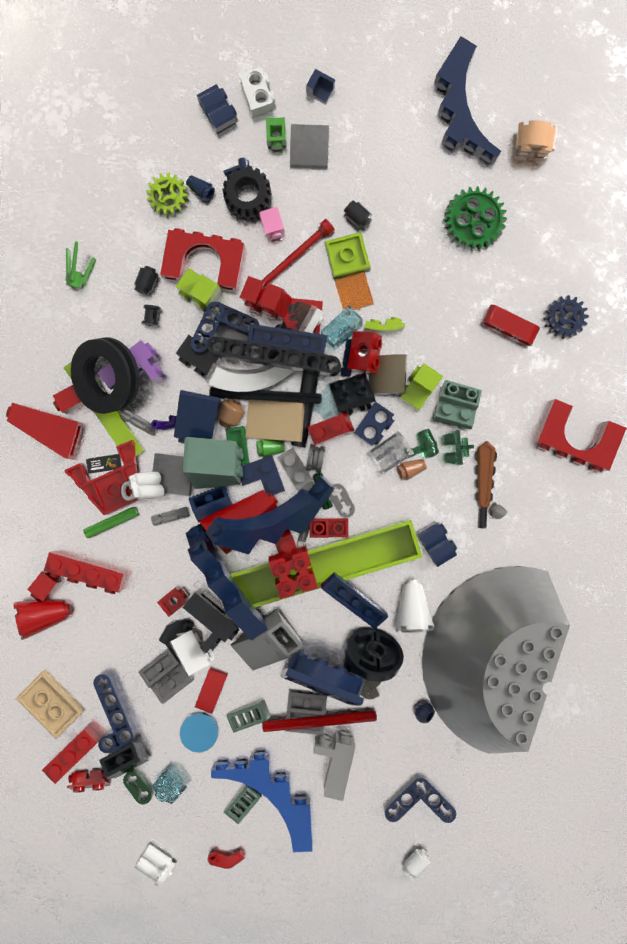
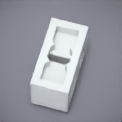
M261 67L240 73V82L252 117L274 110L273 103L276 100L273 91L268 90L267 85L270 83L267 73H263ZM254 80H258L260 82L258 85L251 84V82ZM259 98L266 99L264 103L257 102Z

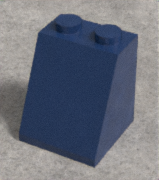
M180 390L174 437L178 438V442L184 443L185 437L215 439L219 421L217 417L222 400L214 396Z

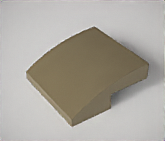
M379 355L380 364L377 368V373H369V383L374 395L405 394L407 355Z

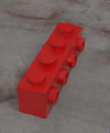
M57 551L49 552L44 571L49 572L51 577L60 578V576H63L69 582L78 584L80 581L86 583V587L93 589L101 587L104 588V592L110 594L123 590L128 573Z

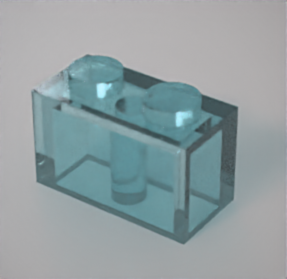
M349 305L321 330V334L328 335L327 343L336 350L353 335V331H357L363 326V319Z

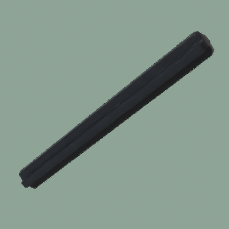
M210 387L209 396L218 398L321 404L322 394L270 390L235 392L216 387Z

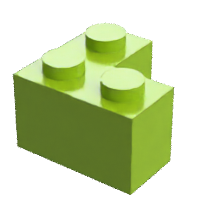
M190 268L186 270L175 286L182 298L186 300L192 299L191 301L202 311L211 302L217 301L222 293L217 283L203 274L200 276Z
M425 363L421 367L417 365L409 376L412 380L409 385H406V393L401 394L399 400L417 412L443 378V375Z

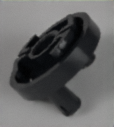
M365 628L354 632L348 639L345 647L346 661L343 668L347 669V672L354 671L357 675L370 681H387L395 677L403 664L404 655L400 644L391 635L378 629ZM370 650L376 651L380 656L371 654Z

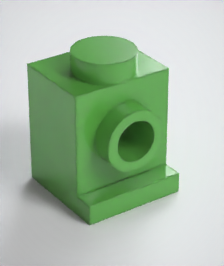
M285 117L266 118L267 146H271L274 150L282 149L286 145Z

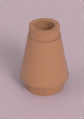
M423 459L401 462L397 466L400 479H406L407 481L427 469Z

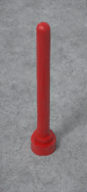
M326 218L320 222L318 230L261 280L265 282L264 286L273 281L323 235H330L335 231L332 224Z

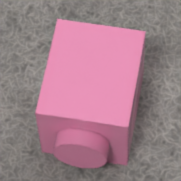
M278 207L259 212L267 239H278L282 237V234H285Z

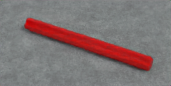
M376 711L264 721L262 722L263 732L373 722L377 721Z

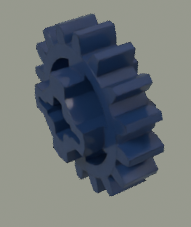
M567 295L565 300L562 296L558 298V302L554 300L551 303L553 307L547 308L550 314L545 316V318L550 319L547 326H553L551 332L557 330V336L564 333V338L569 337L570 334L574 337L577 335V332H582L583 328L581 326L585 327L588 324L584 319L589 318V315L584 314L588 308H582L584 302L578 303L577 297L571 300L570 295ZM568 313L570 316H569V318L566 320L564 317H565L566 314ZM562 326H568V327L571 328V329H566V328H563Z

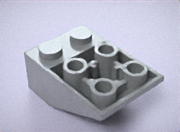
M278 610L264 619L267 631L252 641L244 634L230 644L252 671L287 659L291 654L304 647L298 634Z

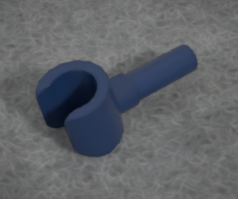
M246 157L239 158L238 165L224 170V174L232 173V170L235 168L239 171L240 166L248 169L249 160Z

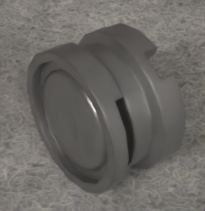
M310 444L306 465L307 471L315 470L317 473H321L326 447L321 446L319 448ZM312 450H313V451H314V454H313V459H312V465H310L311 455H312Z

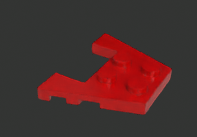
M134 440L116 447L124 465L95 479L89 480L82 463L64 470L103 515L138 501L137 498L126 501L121 494L122 485L129 481V476L137 473ZM129 486L126 487L128 497L133 494Z

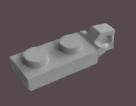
M294 448L278 456L277 459L296 490L300 491L303 488L310 491L311 486L314 485L313 479Z

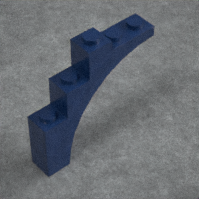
M460 36L436 74L434 81L440 89L448 91L438 111L444 118L453 120L442 140L449 148L457 150L463 144L468 151L481 155L484 161L495 163L501 150L489 142L481 133L472 118L467 104L466 74L477 46Z
M200 523L185 533L190 546L188 549L190 559L205 575L208 587L222 601L225 613L252 641L268 630L265 621L228 572L210 538L205 533V528Z

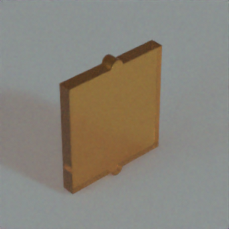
M365 272L335 280L344 313L355 309L360 310L362 307L374 304Z

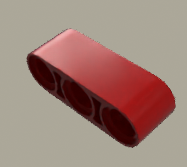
M493 304L489 306L482 320L485 326L527 346H532L540 330V327Z

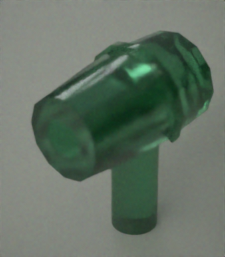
M430 429L418 432L417 437L420 445L405 451L407 458L422 452L426 458H431L439 453L437 441H435Z

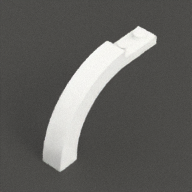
M312 305L298 331L313 333L316 325L318 326L322 321L323 311ZM296 355L291 356L289 363H297L299 357ZM213 363L205 381L207 384L219 389L248 392L272 386L288 377L295 370L266 365L250 370H234Z

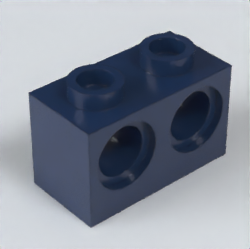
M375 402L353 435L371 447L374 444L378 445L384 437L381 435L385 428L389 429L395 421L392 419L394 414ZM376 413H383L386 417L385 421L382 423L377 422L375 419ZM372 428L375 432L374 437L367 438L364 435L365 429Z

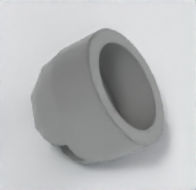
M497 502L491 508V515L495 519L503 518L508 512Z

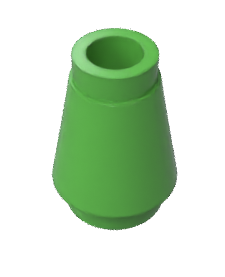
M267 439L256 441L257 455L263 458L285 452L284 441Z

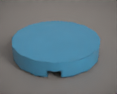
M203 713L190 715L180 727L181 742L192 752L201 753L208 751L214 746L218 737L217 723L211 716Z

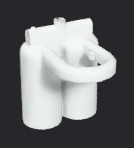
M145 472L129 476V481L125 482L121 487L122 497L126 501H131L135 498L138 500L162 498L164 488L160 485V473ZM127 486H129L130 489H132L133 493L129 497L126 494Z
M149 844L134 868L154 880V885L158 886L160 883H164L168 876H171V871L176 864L172 862L169 856Z

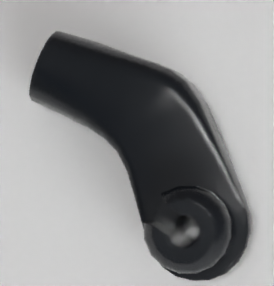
M183 619L169 623L162 632L159 641L167 645L176 634L192 631V621Z

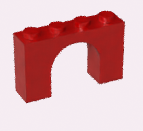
M179 228L168 230L160 272L163 279L179 282L183 276L185 261L189 254L196 249L207 248L216 252L220 257L221 264L217 282L220 289L238 291L245 245L240 239L230 238V240H225L219 235L208 237L196 231L192 234L185 233V230Z
M557 399L551 400L534 440V443L538 444V448L549 451V449L556 451L555 455L565 459L567 456L573 458L574 463L582 466L588 464L592 466V470L599 473L610 471L627 428L611 421H605L595 443L589 449H575L568 443L565 437V425L573 406Z

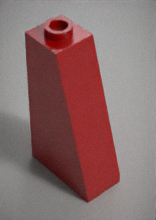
M15 403L8 407L6 412L7 422L63 458L73 459L83 423Z
M261 490L203 518L199 522L207 531L215 517L224 519L251 518L277 508L276 503L278 501L272 493L267 495L264 490ZM219 546L226 555L232 551V549Z

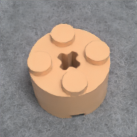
M537 120L529 121V125H524V122H520L516 139L518 154L529 155V152L537 153L538 157H548V154L555 150L557 125L555 124L551 127V122Z

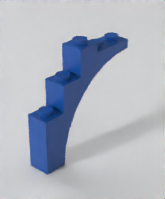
M257 752L250 756L249 763H246V761H237L235 764L218 762L212 766L211 778L228 779L243 783L268 798L286 823L291 837L293 853L313 852L310 799L299 796L291 800L290 777L278 774L271 778L270 755H265L264 752Z

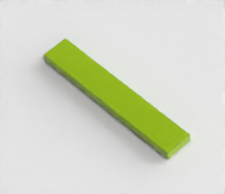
M70 362L68 365H66V366L63 367V368H64V370L66 371V373L68 374V376L71 378V362ZM117 411L107 414L94 412L117 446L134 440L136 457L144 452V449Z

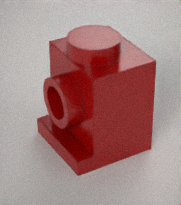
M176 586L157 603L167 616L170 617L189 600L187 598L189 595L182 587ZM172 597L177 599L176 604L171 603Z

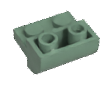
M445 380L437 401L434 420L471 430L476 410L479 407L482 390Z

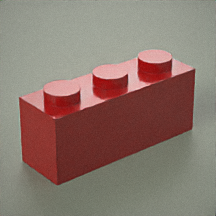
M88 724L42 771L56 784L99 742L101 736Z

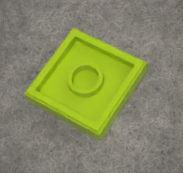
M361 232L324 241L334 279L371 270Z

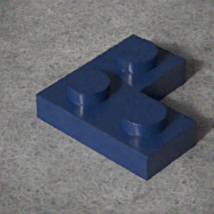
M272 455L242 466L243 476L240 477L242 486L261 480L267 495L270 493L276 495L285 491Z

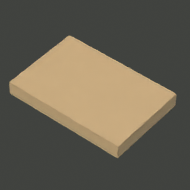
M248 400L245 438L302 442L305 404Z
M45 670L15 698L55 739L84 712V709Z

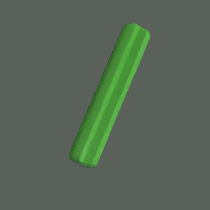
M131 507L85 528L83 532L86 538H91L138 516V512L135 507Z

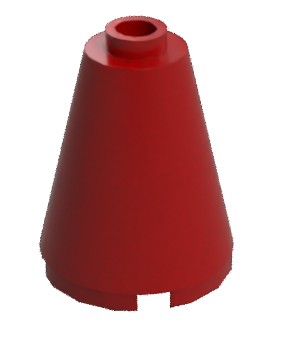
M17 601L13 603L14 609L17 610L15 619L21 640L67 620L66 616L70 615L68 604H63V601Z

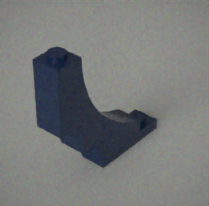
M319 476L310 491L302 488L279 507L264 514L245 519L215 517L205 533L213 544L249 555L259 539L277 544L286 529L303 534L335 488L325 477Z

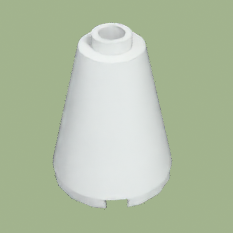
M407 580V584H403L395 627L396 632L401 631V629L402 633L423 632V629H428V632L434 631L433 620L422 584L418 583V580Z

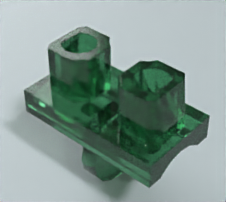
M460 430L452 431V433L442 436L443 446L453 445V452L444 453V463L454 464V466L463 465L462 450L464 457H469V449H474V445H468V438H462L463 445L461 446Z

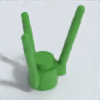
M75 241L71 270L70 249L66 248L65 281L66 286L81 289L82 284L86 285L88 275L96 258L93 257L82 277V273L76 271L78 241Z

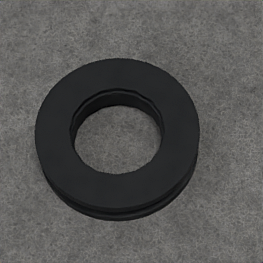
M103 337L85 341L76 349L71 362V380L78 398L87 408L96 413L107 414L125 409L134 401L139 389V370L133 354L126 345L117 339ZM100 356L111 364L115 373V386L110 395L98 386L95 378V364Z

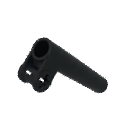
M310 359L308 361L309 367H315L318 364L317 359ZM303 372L300 392L316 393L320 374ZM304 403L302 442L291 441V446L306 448L309 433L308 427L311 423L314 407L312 403Z

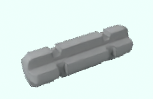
M125 410L121 416L126 422H130V424L143 431L145 430L150 435H154L157 431L152 429L151 423L149 424L148 421L141 417L133 415L128 410Z
M184 507L178 511L176 509L161 513V515H154L151 517L153 526L162 524V522L168 523L179 520V518H186L189 516L187 507Z

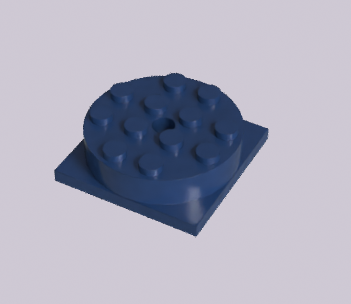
M299 651L290 655L287 666L280 675L281 678L348 705L361 706L363 704L364 698L360 697L365 684L362 681L363 677L353 673L347 674V669L337 665L330 667L328 666V661L320 658L311 660L307 658L308 655Z

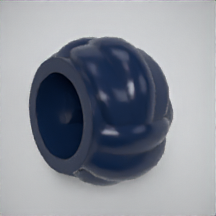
M427 702L419 703L415 707L416 719L421 723H429L435 714L433 706Z

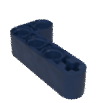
M103 671L95 677L93 684L112 730L101 737L98 747L103 753H111L130 744L136 737L137 730L114 675L109 671ZM106 679L107 683H101V680ZM108 695H113L116 702L110 703L107 698ZM115 713L122 714L123 720H117ZM128 731L131 734V738H125L122 732ZM105 739H111L113 746L106 745Z

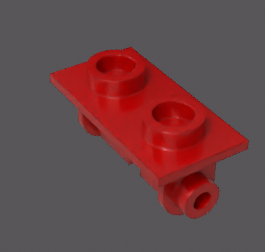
M103 769L90 771V778L88 779L86 771L73 772L72 775L68 776V781L72 785H68L67 788L73 790V793L85 792L86 788H92L93 791L104 790V786H110V784L105 781L108 778L105 777Z

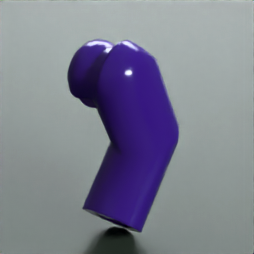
M170 415L169 421L153 420L151 427L156 430L175 428L176 416Z

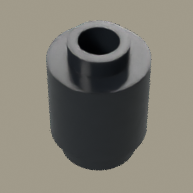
M352 200L344 209L346 217L359 229L361 227L366 228L372 221L370 218L372 214L360 202Z
M146 265L144 268L140 267L134 283V290L148 296L152 292L158 274L155 273L156 269Z

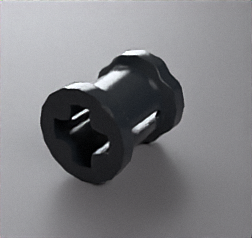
M144 305L145 314L141 324L159 327L157 319L161 307Z

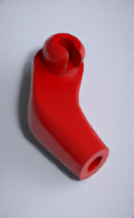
M242 850L228 856L211 852L207 860L212 866L230 869L245 859V855Z

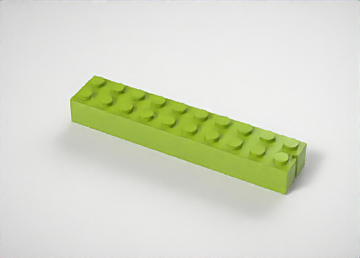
M408 519L309 549L307 551L311 566L307 568H313L318 586L317 589L321 588L320 584L334 572L346 581L422 558V553L412 520ZM269 562L230 573L254 608L286 599L279 598L275 585V578H278V576L273 577ZM290 570V574L295 575V570ZM299 588V589L294 590V591H295V595H293V596H296V595H299V594H302V593H306V592H302V589Z

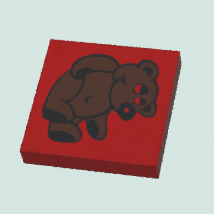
M292 298L283 320L287 325V329L290 327L298 331L311 306L313 305L322 311L323 301ZM321 323L318 326L316 325L313 333L320 334Z

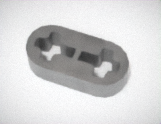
M333 484V487L341 488L343 491L340 493L343 498L342 500H339L336 495L330 494L335 508L340 516L344 518L351 517L355 507L346 489L341 484ZM342 501H344L347 506H351L349 514L341 512V509H343V506L341 504Z

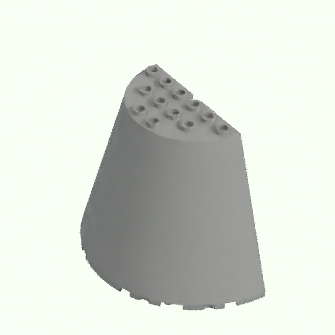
M510 566L483 572L457 587L432 618L434 631L428 632L427 630L422 653V671L425 687L438 716L457 737L487 754L529 752L547 694L543 692V686L547 682H552L570 627L549 572L531 567Z

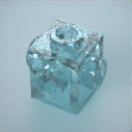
M166 769L152 785V788L155 791V797L160 802L165 801L173 804L187 786L178 773Z

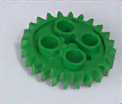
M479 186L476 187L475 191L469 187L467 193L462 189L460 192L461 196L455 194V201H449L450 206L445 211L450 214H445L444 219L449 221L445 223V227H450L447 232L448 234H454L452 240L459 239L457 245L464 242L465 249L469 244L472 250L475 249L476 245L482 249L484 243L489 247L491 241L494 243L497 241L496 236L500 237L502 235L500 230H504L506 227L502 223L507 220L502 215L507 210H501L504 202H497L500 198L499 196L492 197L494 191L487 194V188L480 192ZM468 202H475L477 208L469 207ZM490 212L493 215V218H486L484 213ZM475 215L478 216V219L476 221L473 220V217H475ZM458 218H465L467 224H460L458 222ZM474 228H480L483 234L477 235L474 232Z

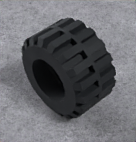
M240 166L239 171L235 168L232 170L233 174H228L226 176L227 181L224 180L223 183L224 188H222L226 206L234 216L237 214L240 219L246 217L247 220H251L252 216L255 219L259 218V212L268 209L270 206L269 202L272 199L270 182L266 179L264 173H260L258 168L253 170L252 166H248V169ZM244 185H252L258 189L259 193L255 199L246 202L236 197L237 191Z

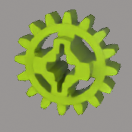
M160 173V179L153 177L154 184L148 183L151 190H146L147 195H149L147 201L151 203V208H156L158 214L163 211L165 216L168 215V212L175 215L176 209L181 212L180 206H186L184 199H188V194L185 193L188 191L187 187L183 186L184 181L182 179L178 181L176 174L171 178L170 173H167L166 177ZM176 187L179 188L180 195H177V193H175ZM155 193L159 196L158 202L155 199Z

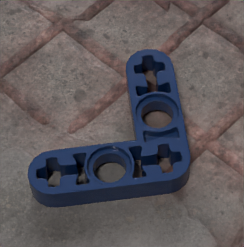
M211 302L207 306L191 340V349L198 355L206 353L208 350L207 342L210 338L214 337L220 324L248 336L249 330L246 325L251 323L259 325V322L254 317L220 302ZM217 307L219 308L220 314L216 313L213 321L211 319V309L215 310V308ZM230 315L238 316L239 321L235 324L228 321ZM242 318H243V319H245V320H244V324H242V328H241V327H239V326L241 325ZM204 324H211L213 330L210 333L204 332L202 330ZM201 335L206 337L203 340L204 348L200 347L197 349L195 343L200 342Z
M422 775L415 776L384 808L385 817L390 822L400 820L420 799L445 823L453 822L457 815L454 806ZM418 781H419L420 783H422V782L424 781L423 784H424L425 789L427 790L426 794H425L424 790H423L421 787H419V788L417 789V784H416V783H417ZM410 794L412 796L411 802L403 803L401 801L402 796ZM432 794L439 796V801L435 804L430 803L428 800ZM441 805H443V807H444L447 811L450 810V812H451V815H450V816H448V815H445V816H444V812H443V810L440 808ZM397 808V815H389V809L395 810Z

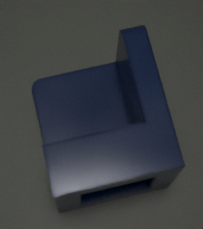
M315 69L306 85V93L327 103L335 88V79Z

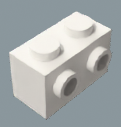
M191 630L170 641L187 676L210 665L208 653L200 649L199 643H201L198 634L196 632L193 633Z

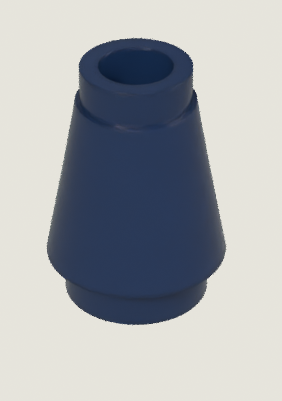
M193 175L188 177L186 185L201 200L209 201L213 197L215 188L211 183Z

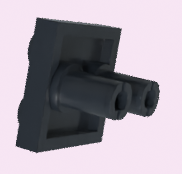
M366 373L329 383L338 413H347L346 410H348L349 415L353 413L352 408L356 407L366 411L365 405L367 410H369L371 403L376 402Z

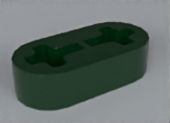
M132 769L128 771L123 778L125 787L139 804L149 803L153 797L151 786L138 770ZM130 776H136L135 782L128 781ZM141 791L148 792L147 798L140 797Z

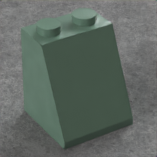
M185 437L183 474L195 489L240 485V477L243 476L241 460L244 457L243 450L236 441Z

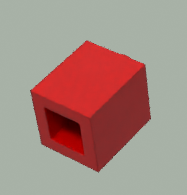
M73 385L52 395L55 399L53 404L58 412L61 411L67 414L84 405L78 398Z
M41 571L27 590L31 592L30 595L35 600L45 601L51 596L61 581L58 578L49 576V572Z

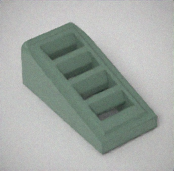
M264 699L226 715L233 733L260 724L271 717ZM251 710H252V712H253V714H254V717H255L254 720H253V717H252V715H251V713H250ZM242 713H245L248 722L245 721ZM235 716H238L241 725H238Z
M244 784L223 813L239 824L259 801L262 794ZM247 792L253 797V799L251 800L244 793ZM242 797V798H243L244 800H246L249 804L246 805L244 802H242V801L240 800V798ZM238 803L239 805H241L244 808V811L238 808L235 804ZM233 808L240 816L237 817L230 810Z

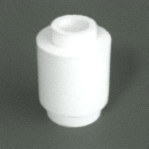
M416 849L404 862L402 867L404 873L411 879L419 877L431 864L429 854L423 849Z

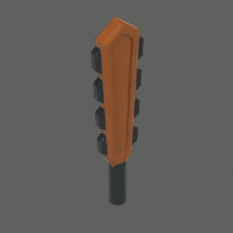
M488 441L477 447L475 452V460L477 461L475 474L478 475V479L475 480V487L478 489V492L475 493V500L478 501L480 508L479 528L484 529L487 528V508L490 502L493 501L491 489L494 488L495 481L492 477L496 471L494 462L497 461L495 447Z

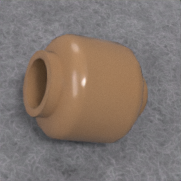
M230 398L222 401L217 417L220 421L219 424L225 428L237 426L244 413V409L241 407L242 404Z

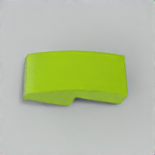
M396 317L387 318L385 325H381V321L370 319V321L366 320L363 331L383 334L402 331L405 323H402V320Z

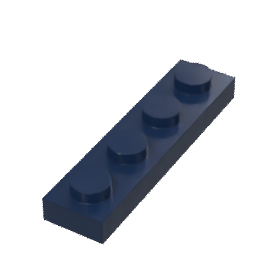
M250 324L248 342L325 354L328 335Z
M335 572L320 584L323 591L372 628L376 629L388 618L386 611Z

